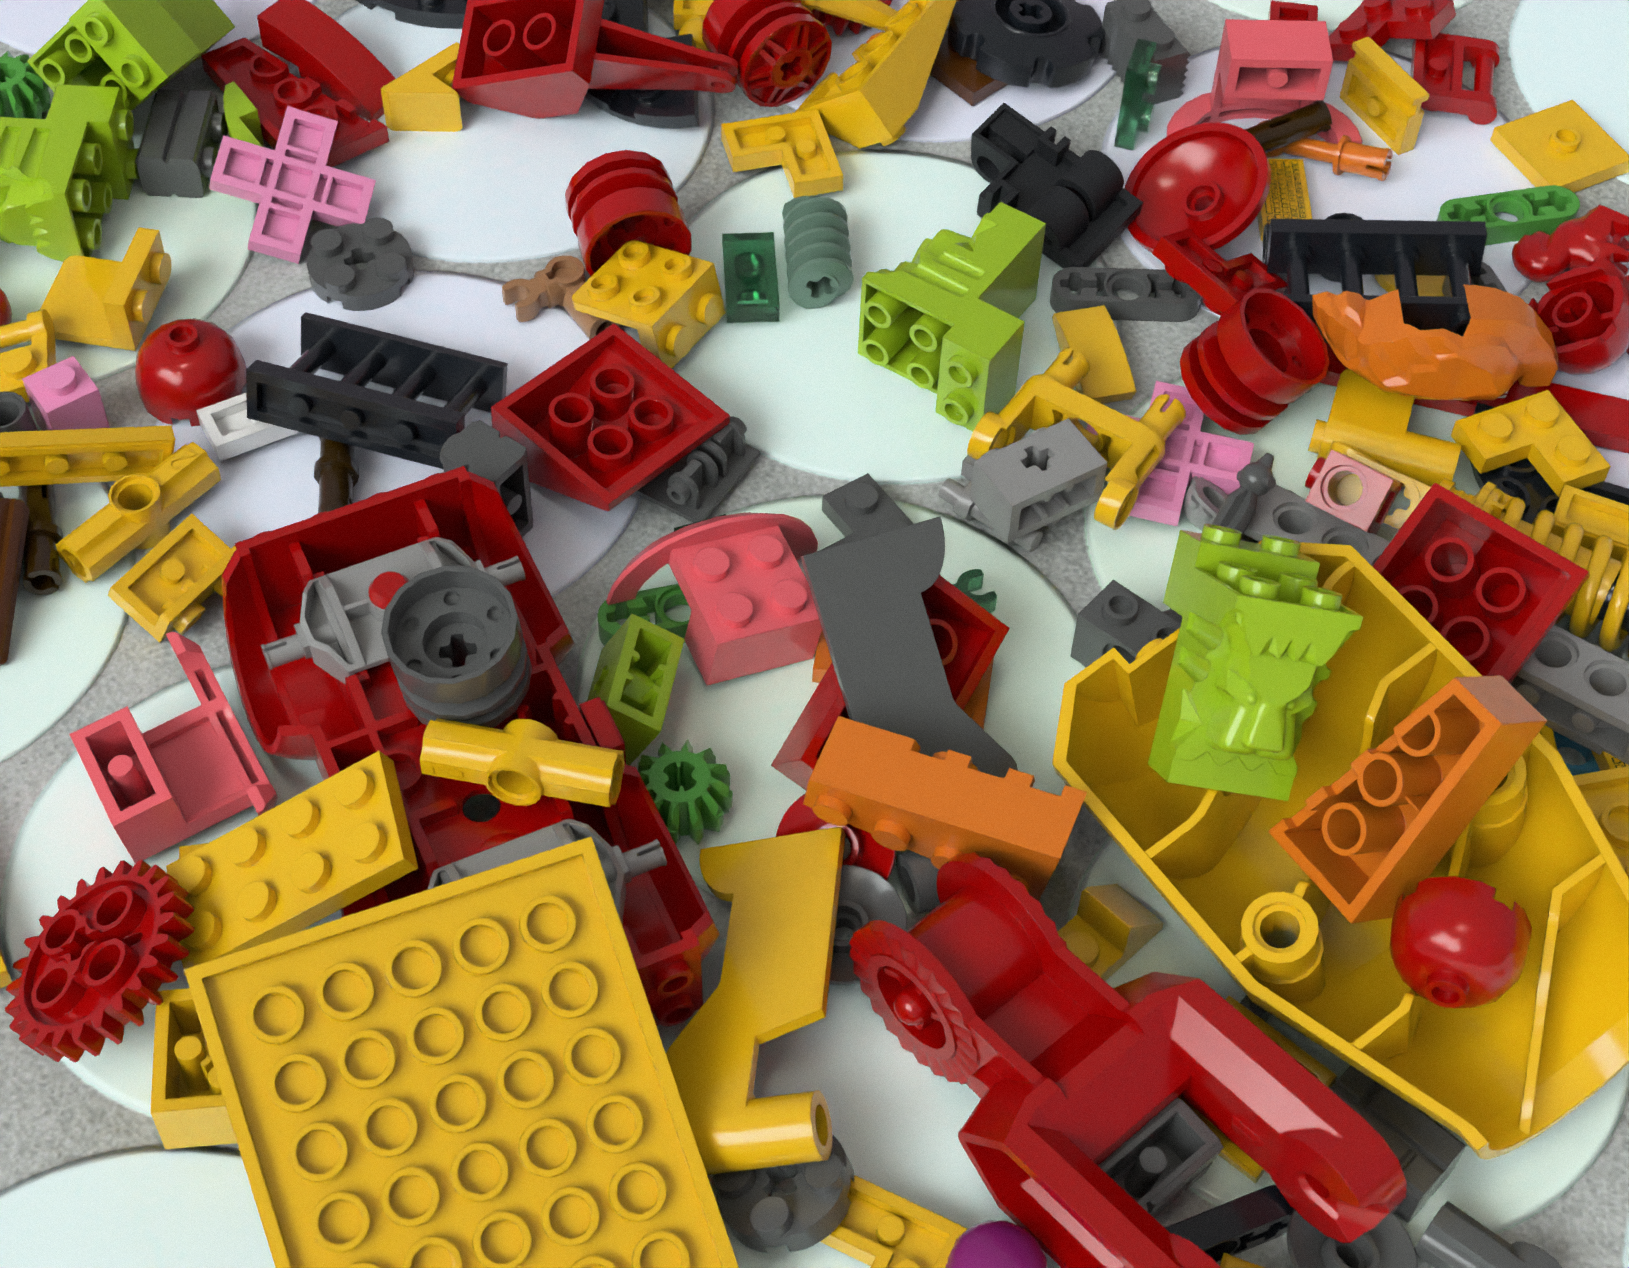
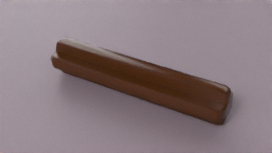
M0 498V666L4 665L8 660L29 518L28 506L25 505L24 501L16 498Z

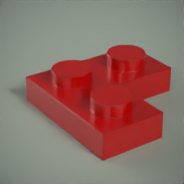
M1363 0L1329 35L1333 61L1348 62L1349 59L1354 58L1356 52L1352 49L1353 42L1368 36L1380 48L1390 38L1433 40L1456 16L1453 0Z
M1189 229L1162 236L1152 251V254L1165 264V270L1172 278L1179 282L1187 283L1203 297L1205 306L1220 316L1254 288H1269L1281 294L1288 288L1287 283L1276 273H1267V266L1252 253L1226 261Z

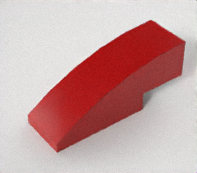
M278 0L257 15L262 47L296 65L299 69L300 78H311L321 85L322 93L336 102L343 98L357 107L358 115L369 121L374 118L377 120L384 115L381 88L396 78L359 40L338 22L307 0Z

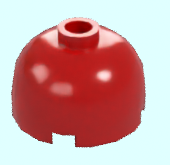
M1597 266L1579 267L1555 276L1546 283L1550 291L1538 303L1534 297L1528 305L1534 309L1552 333L1558 354V371L1572 375L1593 374L1608 368L1621 358L1629 347V292L1616 275H1608L1603 268Z
M197 318L178 319L161 325L151 332L143 342L136 356V386L146 411L159 421L173 425L171 418L179 420L189 419L191 426H200L196 410L243 394L242 390L246 385L247 368L235 340L213 322Z
M1457 876L1430 877L1419 881L1415 893L1405 897L1403 892L1397 899L1392 918L1389 950L1394 966L1401 980L1421 997L1438 1006L1445 1008H1476L1496 1002L1519 980L1526 963L1532 926L1525 910L1514 901L1511 911L1505 904L1494 899L1496 888L1484 882Z

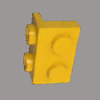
M191 513L113 584L107 596L159 643L167 637V633L174 629L183 635L204 614L206 609L201 604L214 591L223 597L222 573L236 547L234 545L230 548Z

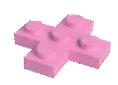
M287 106L275 150L223 135L210 178L209 189L259 204L248 241V250L299 264L311 219L337 227L351 223H365L376 180L326 166L338 121Z
M1156 381L1149 408L1157 396L1167 394L1170 395V399L1162 411L1165 412L1176 398L1184 406L1186 417L1165 441V455L1140 486L1137 500L1129 516L1178 526L1187 486H1190L1192 478L1194 476L1202 477L1215 484L1226 494H1231L1240 488L1237 473L1250 464L1254 443L1202 432L1201 426L1204 413L1193 401L1187 388ZM1128 416L1138 422L1141 419L1133 416ZM1088 424L1086 430L1098 435L1093 427Z

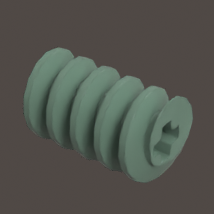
M815 196L796 197L785 203L782 211L788 292L790 298L803 308H821L829 305L836 297L846 293L854 281L851 269V247L848 238V216L846 208L834 199Z

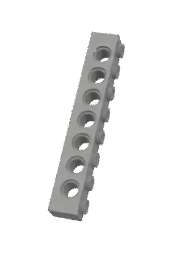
M1277 484L1266 494L1257 497L1255 514L1240 539L1242 541L1258 543L1262 540L1264 534H1269L1305 543L1351 545L1372 566L1391 542L1374 533H1367L1305 501V498ZM1553 625L1514 678L1511 685L1547 720L1546 726L1599 755L1603 750L1629 765V662Z

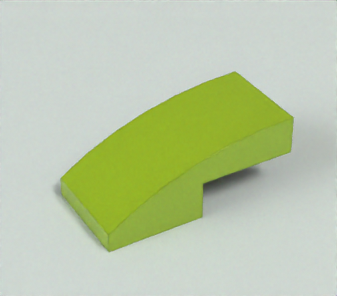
M235 82L225 85L223 99L229 137L265 147L257 109Z

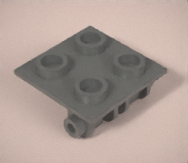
M731 416L728 425L641 487L635 494L693 523L704 521L761 455V451L745 444L746 425L741 419Z

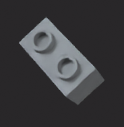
M1068 418L1048 428H1039L1026 438L1001 449H992L981 456V458L974 460L970 499L1003 539L1009 543L1097 502L1102 494L1107 462Z

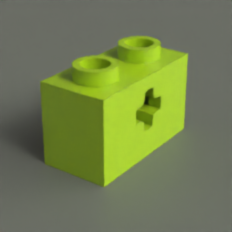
M634 614L629 616L601 649L587 699L589 701L600 697L601 701L604 700L625 742L627 765H631L662 730L685 640Z

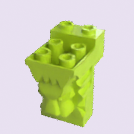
M88 0L68 19L69 22L27 62L54 93L57 84L120 87L125 109L133 111L158 91V89L165 86L181 71L199 59L201 55L208 52L236 26L214 0Z
M57 84L46 119L0 117V239L8 244L36 246L38 253L64 262L67 257L72 255L91 257L93 250L100 248L103 215L111 212L113 199L129 200L135 179H140L136 165L139 148H135L132 139L134 132L133 114L130 109H125L120 87Z
M1000 201L990 213H986L982 217L971 238L948 229H942L933 239L926 238L923 240L911 262L899 263L894 271L880 269L877 272H867L862 277L858 354L867 358L872 363L883 366L912 381L918 387L928 389L937 394L935 412L953 424L961 425L973 432L980 419L987 412L992 411L999 414L1015 396L1025 324V321L1019 318L1036 300L1046 223Z
M1204 524L1202 533L1180 530L1163 603L1183 618L1148 765L1168 783L1288 801L1293 780L1298 770L1293 754L1301 740L1302 723L1313 714L1318 703L1313 698V690L1320 681L1329 678L1331 670L1327 668L1326 662L1335 655L1339 648H1342L1345 641L1354 632L1360 630L1363 616L1341 604L1342 594L1317 587L1318 580L1316 578L1320 563L1299 552L1301 543L1298 541L1269 534L1263 535L1261 544L1240 540L1242 532L1214 524Z

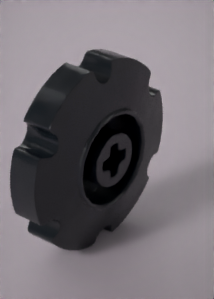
M1075 0L956 1L948 26V34L955 51L961 57L974 59L977 62L975 69L993 79L1019 87H1029L1030 83H1042L1049 88H1057L1073 84L1091 72L1093 61L1097 60L1104 38V28H1102L1100 17L1090 5L1080 4Z

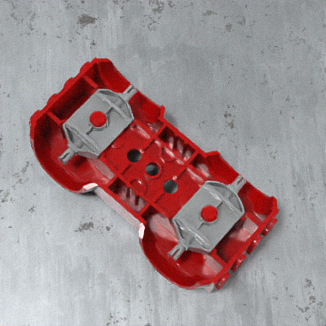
M461 466L444 473L430 475L423 480L388 492L376 493L367 499L332 511L320 512L311 518L272 531L261 532L252 538L234 543L236 550L222 573L226 637L239 696L247 720L261 747L269 754L284 758L315 760L323 781L377 751L382 752L394 762L418 869L342 908V917L592 836L656 1026L672 1027L689 1019L696 1010L702 1007L701 963L717 941L720 933L635 766L625 764L621 790L616 804L611 805V807L543 795L535 804L528 806H515L498 799L501 804L498 814L485 822H475L468 819L463 813V807L467 800L475 795L489 794L494 796L487 789L486 785L422 774L419 759L422 752L423 735L427 725L421 723L406 706L397 677L394 674L385 649L381 629L385 609L397 590L419 573L445 565L470 566L495 576L511 593L532 666L529 691L517 711L493 728L504 730L510 721L530 719L549 727L559 740L597 746L558 668L574 648L575 642L494 482L467 471L465 466Z

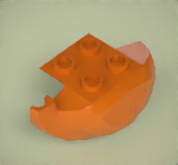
M1463 284L1471 317L1463 337L1446 329L1419 330L1412 325L1404 324L1398 289L1371 300H1366L1359 293L1344 291L1337 295L1328 291L1312 295L1313 317L1322 332V336L1329 343L1336 357L1345 367L1384 392L1440 400H1495L1506 393L1517 380L1526 387L1549 386L1558 370V354L1552 333L1534 309L1519 296L1496 288Z

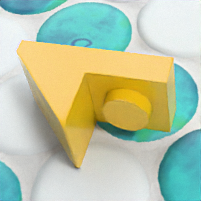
M457 42L381 88L386 126L390 130L456 132L462 130L459 101L461 96L452 89L459 50Z
M1118 884L1089 886L1081 891L1077 914L1057 932L1067 943V948L1106 981L1162 930L1164 922Z

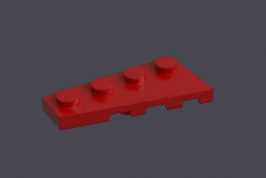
M245 37L201 55L204 71L223 93L225 85L235 82L258 111L262 136L274 150L287 106L338 121L326 166L334 167L389 142L386 125L375 118L368 122L358 115L357 107L343 98L336 102L322 93V87L319 83L309 77L304 79L296 77L289 72L287 63Z

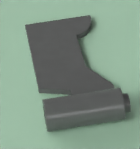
M941 516L800 557L850 720L913 738L921 747L920 753L928 756H933L936 752H947L948 749L972 756L973 764L980 772L993 776L1006 777L1009 768L1018 771L1013 757L955 703L922 599L921 592L927 590L935 583L944 562L945 537ZM909 850L897 854V875L902 892L911 910L915 914H920L935 909L940 905L936 886L939 869L931 863L929 858Z

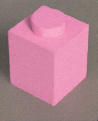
M74 356L22 379L36 422L42 431L110 428L99 389Z

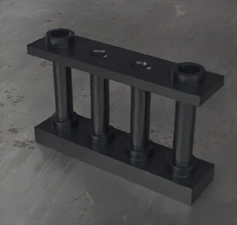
M1271 219L1266 258L1267 273H1287L1288 294L1283 295L1287 296L1306 312L1317 326L1321 335L1322 332L1313 317L1312 295L1315 294H1310L1308 274H1340L1342 292L1359 293L1366 300L1379 297V295H1364L1362 274L1394 275L1395 288L1399 292L1404 324L1412 325L1419 330L1446 329L1463 337L1471 319L1463 284L1472 285L1470 276L1480 275L1487 239L1486 224L1483 221ZM1416 275L1448 276L1451 297L1419 296Z
M305 312L301 316V356L289 368L255 360L246 369L247 418L443 469V464L440 461L441 449L449 437L465 429V416L472 408L491 413V407L506 397L508 363ZM322 369L345 376L338 381L315 375V373ZM369 382L396 389L392 394L365 387ZM420 395L447 401L444 407H439L416 400Z

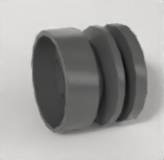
M445 565L419 573L397 590L385 609L381 635L406 706L421 723L428 725L430 720L435 721L439 718L493 728L516 712L529 691L532 666L511 593L496 577L470 566Z

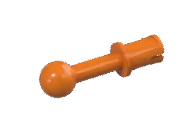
M1346 135L1340 138L1338 144L1304 138L1266 153L1267 157H1276L1285 153L1333 164L1332 170L1334 175L1340 176L1343 172H1349L1376 178L1379 181L1387 179L1392 162L1386 160L1393 157L1392 149H1383L1351 142V137Z

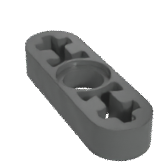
M1067 267L1059 270L1053 276L1049 302L1051 308L1056 313L1104 305L1112 320L1185 322L1193 319L1198 314L1202 296L1187 283L1175 280L1166 270ZM1118 289H1129L1136 292L1139 297L1133 300H1124L1115 296L1113 292ZM1071 291H1076L1077 295L1071 294ZM1103 291L1102 296H1097V292ZM1150 293H1155L1154 298H1150Z

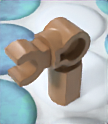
M562 255L555 257L548 262L545 269L536 272L534 278L530 280L522 278L513 279L502 286V296L505 305L518 301L515 303L516 319L519 322L535 318L539 314L540 309L545 306L551 309L559 305L564 306L567 313L589 340L615 323L577 311L574 308L572 295L585 283V267L582 261L573 256Z

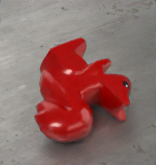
M1598 205L1580 218L1561 223L1550 235L1544 231H1537L1531 235L1525 234L1513 246L1511 255L1514 267L1529 280L1549 282L1567 269L1597 266L1603 268L1608 275H1616L1623 283L1629 268L1620 262H1629V241L1625 238V236L1629 235V217L1603 205Z

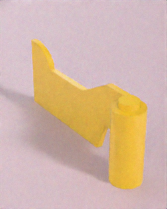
M1374 275L1378 284L1389 293L1396 290L1394 275ZM1416 275L1419 296L1445 297L1442 293L1445 276ZM1346 369L1340 375L1328 421L1316 419L1308 451L1317 453V459L1321 456L1325 458L1333 441L1378 460L1379 464L1431 487L1434 482L1440 484L1444 478L1453 480L1461 444L1407 431L1414 399L1433 398L1403 396L1384 392L1350 369Z
M842 826L700 849V869L708 888L717 898L732 902L721 979L714 992L670 1045L666 1056L707 1175L826 1161L831 1155L833 1141L832 1123L826 1099L821 1091L814 1090L755 1098L753 1091L760 1044L826 1018L845 845V832Z

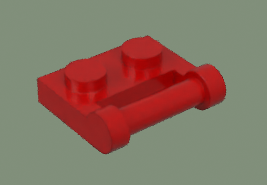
M1439 33L1433 40L1414 39L1410 76L1430 94L1428 100L1422 102L1421 109L1467 115L1471 122L1478 125H1486L1494 121L1497 117L1498 104L1493 96L1494 68L1497 67L1500 59L1498 44L1487 39ZM1463 61L1470 62L1472 67L1475 68L1474 91L1462 89Z

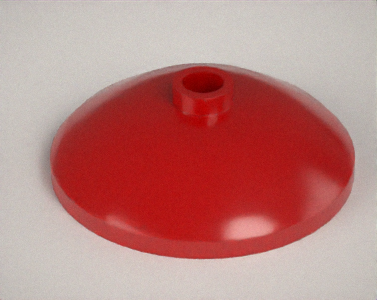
M1218 122L1189 126L1160 140L1138 161L1124 187L1125 190L1143 202L1140 214L1127 227L1133 238L1149 252L1154 250L1162 236L1185 229L1192 231L1213 250L1231 242L1254 221L1269 193L1271 168L1261 144L1248 131L1235 125Z

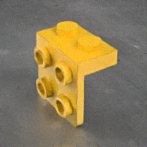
M138 227L122 262L73 255L64 260L40 310L45 309L52 319L55 339L132 351L137 350L171 274V257L168 253L164 252L159 230Z
M638 240L626 242L572 295V302L577 311L637 329L641 345L671 369L689 353L695 344L726 313L714 263Z

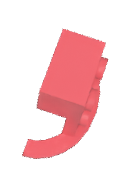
M1225 19L1212 90L1210 93L1202 94L1186 102L1173 114L1167 125L1166 137L1178 130L1196 124L1219 123L1231 119H1272L1313 104L1315 101H1324L1333 65L1326 21ZM1324 102L1331 115L1332 124L1330 126L1332 128L1326 132L1317 133V135L1326 142L1338 144L1340 138L1346 135L1351 137V142L1362 144L1363 141L1358 128L1338 109Z
M744 512L717 516L685 526L647 546L631 559L612 585L606 601L608 605L635 599L642 585L660 568L669 564L691 609L684 639L706 686L813 659L822 627L808 581L797 560H800V557L803 555L817 552L818 541L810 526L799 518L785 514Z
M172 631L167 633L166 636L201 705L142 733L128 706L69 734L113 828L135 864L139 859L145 860L251 806H254L259 816L274 808L278 800L272 784L249 744L200 646L179 633Z

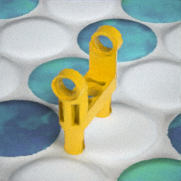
M1064 348L1058 353L1056 359L1043 374L1033 375L1027 379L999 414L989 411L980 419L969 440L967 455L977 460L992 449H1001L1021 440L1030 428L1033 430L1042 427L1048 428L1069 418L1106 460L1107 467L1112 469L1105 477V481L1109 483L1098 500L1094 519L1116 531L1124 524L1137 500L1140 486L1163 459L1166 449L1165 441L1176 427L1184 421L1186 410L1181 402L1175 398L1166 411L1163 412L1162 409L1169 401L1170 395L1161 394L1154 399L1151 407L1138 422L1073 390L1079 381L1088 374L1090 365L1087 358L1079 351L1067 365L1066 362L1072 356L1074 349ZM1078 419L1091 425L1098 435L1086 430L1079 423Z

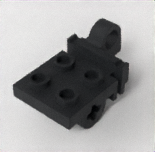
M1003 103L972 133L971 162L978 174L990 183L979 194L977 215L982 218L986 213H990L1001 201L1046 223L1042 254L1061 268L1089 267L1140 214L1143 202L1123 188V175L1119 167L1107 155L1096 150H1088L1079 157L1069 149L1071 140L1066 136L1057 144L1054 143L1057 132L1055 128L1050 126L1046 131H1043L1006 103Z

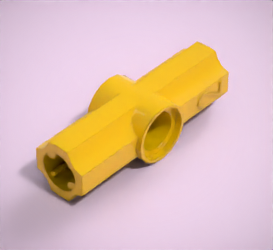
M191 442L189 445L184 444L147 474H131L120 478L110 487L108 493L109 503L55 544L60 558L68 565L74 575L87 583L89 580L94 581L133 549L155 547L169 534L171 529L170 520L221 481L219 468L213 463L204 449Z
M439 718L435 721L430 720L423 735L422 752L419 759L422 774L486 785L487 789L496 798L515 806L535 804L543 795L611 807V805H615L617 802L625 766L624 751L559 740L549 727L530 719L510 721L504 730Z

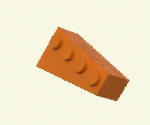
M1501 675L1455 677L1393 728V735L1377 748L1364 751L1350 763L1352 768L1332 785L1322 786L1305 800L1307 805L1293 817L1282 819L1268 832L1351 924L1393 918L1397 899L1404 892L1406 897L1415 893L1418 882L1429 877L1540 732L1547 720Z
M838 716L809 778L803 805L812 808L813 812L820 819L837 826L850 824L871 833L872 838L877 843L895 851H905L908 849L927 857L937 869H940L943 864L961 852H975L979 857L990 858L995 865L1006 868L1011 877L1023 883L1029 895L1039 901L1062 856L1087 794L1086 791L1065 785L1061 795H1055L1033 788L1035 782L1034 775L1009 768L1006 777L993 776L980 772L973 764L972 756L949 749L947 752H936L933 756H928L920 753L921 747L913 738Z

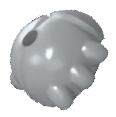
M1194 476L1185 493L1183 501L1184 514L1196 528L1203 531L1204 524L1213 523L1228 495L1212 482L1202 477Z

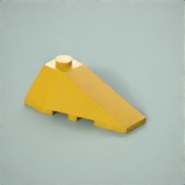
M909 0L885 22V27L888 31L878 35L867 44H861L852 53L856 60L855 64L847 68L840 76L836 72H831L817 85L795 112L818 109L828 134L859 149L877 143L886 146L898 140L906 131L905 123L918 109L956 0Z

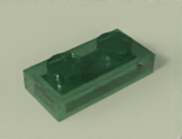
M1139 38L1136 41L1126 69L1114 147L1133 151L1139 132L1148 133L1150 130L1155 104L1147 102L1148 94L1155 95L1162 70V65L1154 63L1157 42Z
M774 232L722 234L727 323L779 322L780 305Z

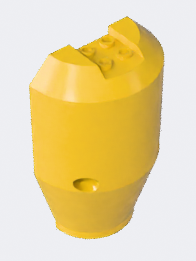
M1300 542L1299 552L1320 563L1316 578L1318 580L1317 587L1342 594L1341 604L1362 615L1363 619L1360 630L1354 632L1345 641L1342 648H1339L1335 655L1326 662L1327 668L1331 670L1329 678L1320 681L1313 690V698L1318 703L1313 714L1302 723L1301 740L1293 754L1298 770L1293 780L1288 801L1168 783L1148 765L1180 628L1165 639L1157 638L1147 643L1130 664L1115 648H1112L1064 683L1052 765L1056 774L1067 786L1087 792L1083 801L1085 808L1253 1003L1461 1136L1480 1159L1497 1158L1519 1148L1554 1126L1587 1101L1629 1064V878L1561 754L1538 733L1428 877L1457 876L1484 882L1496 888L1494 899L1505 904L1511 911L1514 901L1525 910L1532 926V933L1526 963L1519 980L1496 1002L1476 1008H1445L1438 1006L1415 993L1401 980L1389 952L1392 918L1351 924L1268 831L1282 819L1291 818L1307 805L1305 800L1322 786L1332 785L1352 768L1350 763L1364 751L1377 748L1393 735V728L1452 679L1455 677L1482 675L1351 545Z

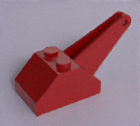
M468 0L452 89L469 103L542 119L577 114L588 89L695 90L730 93L736 87V78L734 76L738 73L739 63L730 56L705 51L602 19L604 0Z

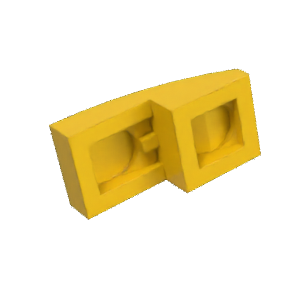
M1103 305L1054 313L1052 320L1060 351L1064 348L1074 349L1072 356L1066 362L1067 365L1076 356L1078 351L1087 358L1090 365L1088 374L1075 386L1076 391L1101 404L1132 399L1137 392L1122 342L1106 307Z

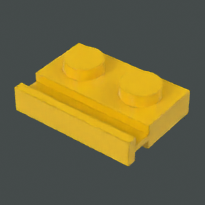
M1369 36L1353 42L1352 49L1356 53L1354 58L1348 60L1339 98L1397 155L1413 150L1425 112L1421 109V104L1428 100L1430 94Z

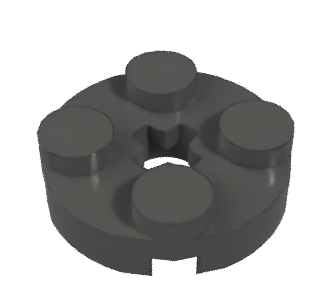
M375 217L363 224L351 223L334 229H322L311 238L312 249L307 256L309 279L315 294L327 303L328 296L333 300L342 301L343 309L368 311L378 309L398 299L401 296V287L407 280L411 284L414 277L411 247L400 233L394 231L391 221L385 218ZM368 263V268L358 270L355 264Z
M834 1135L831 1155L826 1161L713 1175V1182L718 1189V1206L732 1233L746 1247L768 1253L765 1246L778 1247L786 1245L789 1252L807 1249L826 1238L845 1218L851 1204L847 1193L851 1186V1180L854 1182L852 1164L841 1143ZM794 1177L793 1180L797 1188L792 1193L786 1195L783 1191L779 1190L772 1194L774 1188L781 1181Z

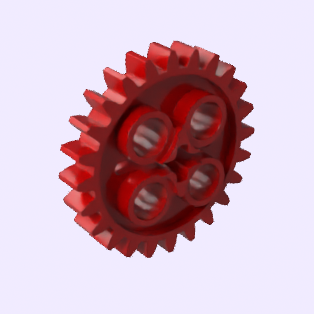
M139 859L134 866H131L125 860L120 861L113 873L103 866L99 868L94 884L90 885L84 879L78 881L76 896L71 900L65 896H59L57 898L59 911L54 917L42 915L39 919L40 925L43 928L41 934L26 938L23 942L31 951L27 957L13 963L12 967L21 973V977L12 981L6 987V991L15 996V998L5 1007V1012L14 1017L9 1027L20 1035L19 1040L42 1056L46 1055L55 1062H59L65 1056L75 1063L79 1061L85 1050L95 1057L99 1056L104 1046L105 1038H109L117 1045L122 1043L124 1026L129 1022L141 1027L144 1024L142 1009L148 1003L152 1005H161L163 1003L162 995L158 992L162 983L175 982L179 978L171 970L173 962L182 960L189 955L190 951L179 943L194 933L195 927L186 921L194 912V907L185 901L189 894L188 891L158 865L155 864L151 867L144 860Z

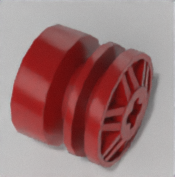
M714 0L709 6L703 21L702 39L707 50L730 56L739 63L738 73L734 76L736 84L741 87L749 100L761 107H778L798 99L820 79L831 58L832 40L828 30L815 18L809 9L802 5L801 0Z
M621 150L609 152L585 163L572 176L565 192L566 210L572 222L573 232L578 237V247L585 268L590 276L626 242L638 240L690 255L692 250L691 232L684 213L678 204V197L673 188L670 175L660 160L646 152Z
M1254 288L1241 297L1220 316L1219 321L1211 324L1183 348L1179 361L1182 380L1193 401L1207 417L1220 427L1239 435L1257 433L1288 408V404L1294 403L1324 379L1330 363L1326 343L1315 323L1291 299L1269 288Z

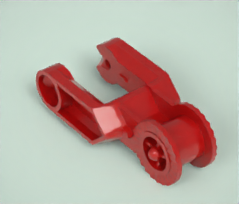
M961 852L943 864L938 871L936 879L940 905L905 931L886 921L872 920L854 932L849 941L851 946L849 957L853 960V973L860 979L861 991L870 998L873 1011L882 1017L886 1029L897 1036L902 1048L914 1054L919 1064L929 1067L934 1075L945 1077L948 1082H959L961 1085L966 1084L981 1099L958 1132V1139L998 1207L1016 1225L1023 1227L1037 1239L1041 1249L1061 1268H1221L1212 1257L1193 1242L1166 1230L1098 1166L1179 1095L1270 1174L1286 1201L1300 1216L1330 1238L1342 1243L1353 1242L1362 1234L1375 1228L1406 1198L1407 1181L1399 1160L1384 1138L1361 1115L1203 980L1195 977L1151 972L1112 988L1067 948V943L1058 935L1055 922L1045 915L1041 902L1030 896L1025 885L1013 879L1006 868L995 865L990 858L979 857L975 852Z

